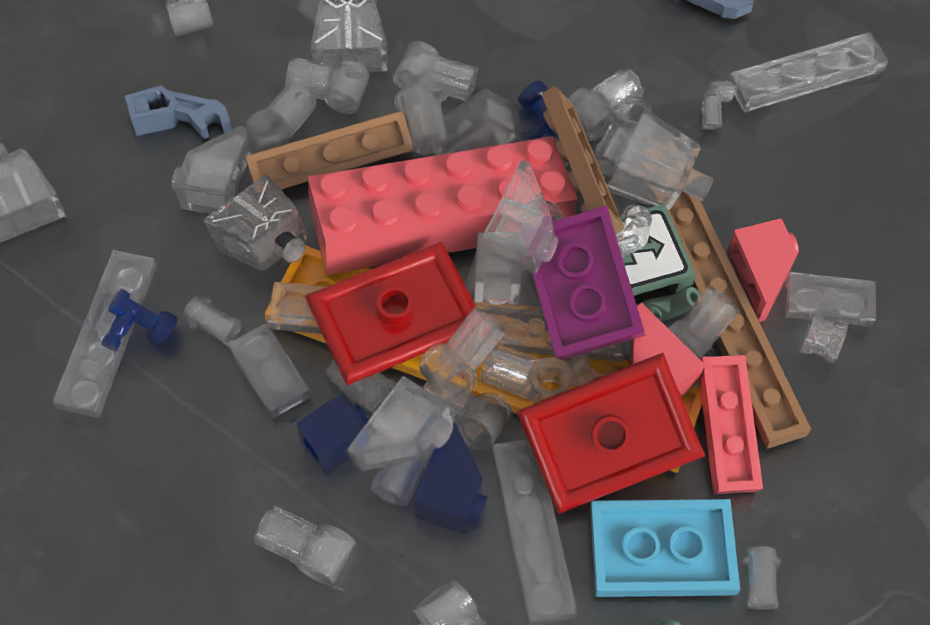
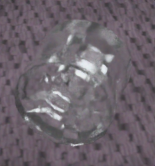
M814 312L806 329L799 353L805 355L815 353L821 355L825 362L834 364L845 340L848 323L842 321L832 323L826 321L822 314Z

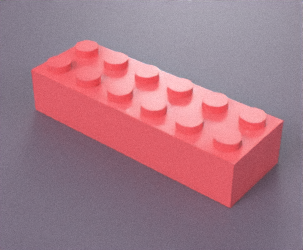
M553 136L308 177L309 210L327 275L383 265L441 241L447 252L451 253L523 240L521 231L573 216L576 213L578 197L568 178V172L556 148Z

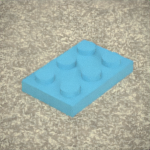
M730 499L591 501L590 517L595 597L732 596L739 593L740 583Z

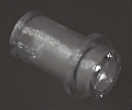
M195 296L187 304L183 313V318L188 321L190 328L195 329L199 327L222 341L225 345L233 342L242 326L240 320L234 319L214 307L211 299L208 297L201 299Z
M749 548L748 556L743 558V564L748 567L747 607L760 610L778 608L777 567L781 566V559L776 557V549Z

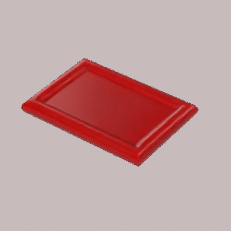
M442 241L304 296L346 386L487 328Z
M663 352L516 411L557 514L705 456Z

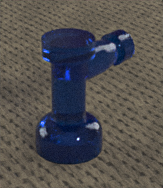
M542 81L533 82L518 97V103L524 110L536 111L542 118L527 131L517 135L519 142L543 138L547 134L553 136L554 140H560L558 134L554 133L549 127L543 115V112L548 109L542 93L548 90V87Z
M121 289L109 305L108 312L116 317L109 333L102 340V345L110 350L118 351L122 344L121 340L128 333L133 322L147 329V338L150 342L159 347L163 345L172 333L178 317L168 311H162L156 315L130 299V293Z

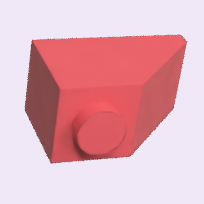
M782 218L734 230L727 249V254L759 322L766 320L799 253L797 240L793 233H788Z
M641 302L637 305L646 336L629 340V366L663 352L682 397L698 383L705 364Z

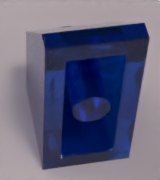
M446 420L415 497L414 512L416 518L467 535L472 521L480 523L487 505L488 496L482 495L483 477L456 423Z

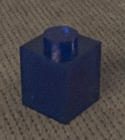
M342 393L296 423L301 443L324 474H327L370 445L368 427L371 426V422L367 414L358 403L351 406Z

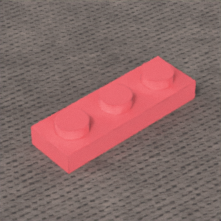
M746 356L702 357L700 360L705 365L699 382L713 494L758 492L763 489Z

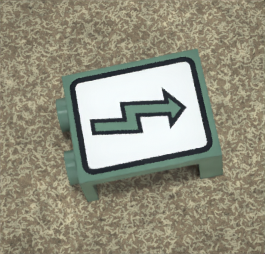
M665 204L620 216L625 229L615 235L633 295L666 286L669 287L671 294H675L693 286L696 272Z

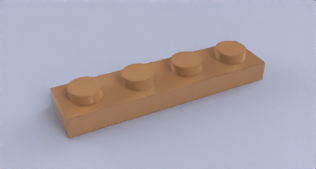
M554 85L542 93L548 109L543 112V115L552 131L558 134L560 140L556 141L555 145L559 154L571 166L572 171L568 173V178L579 195L582 194L585 203L580 205L581 211L583 213L607 205L615 234L624 230L625 227L574 105Z
M399 111L245 156V160L258 197L261 196L266 181L268 183L264 194L308 182L309 176L345 171L414 150L404 113Z

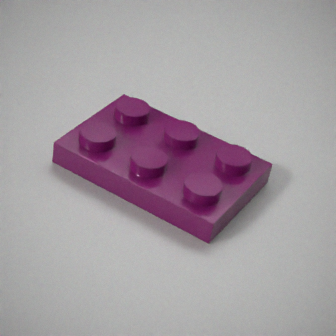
M607 205L521 231L554 353L558 361L646 336Z

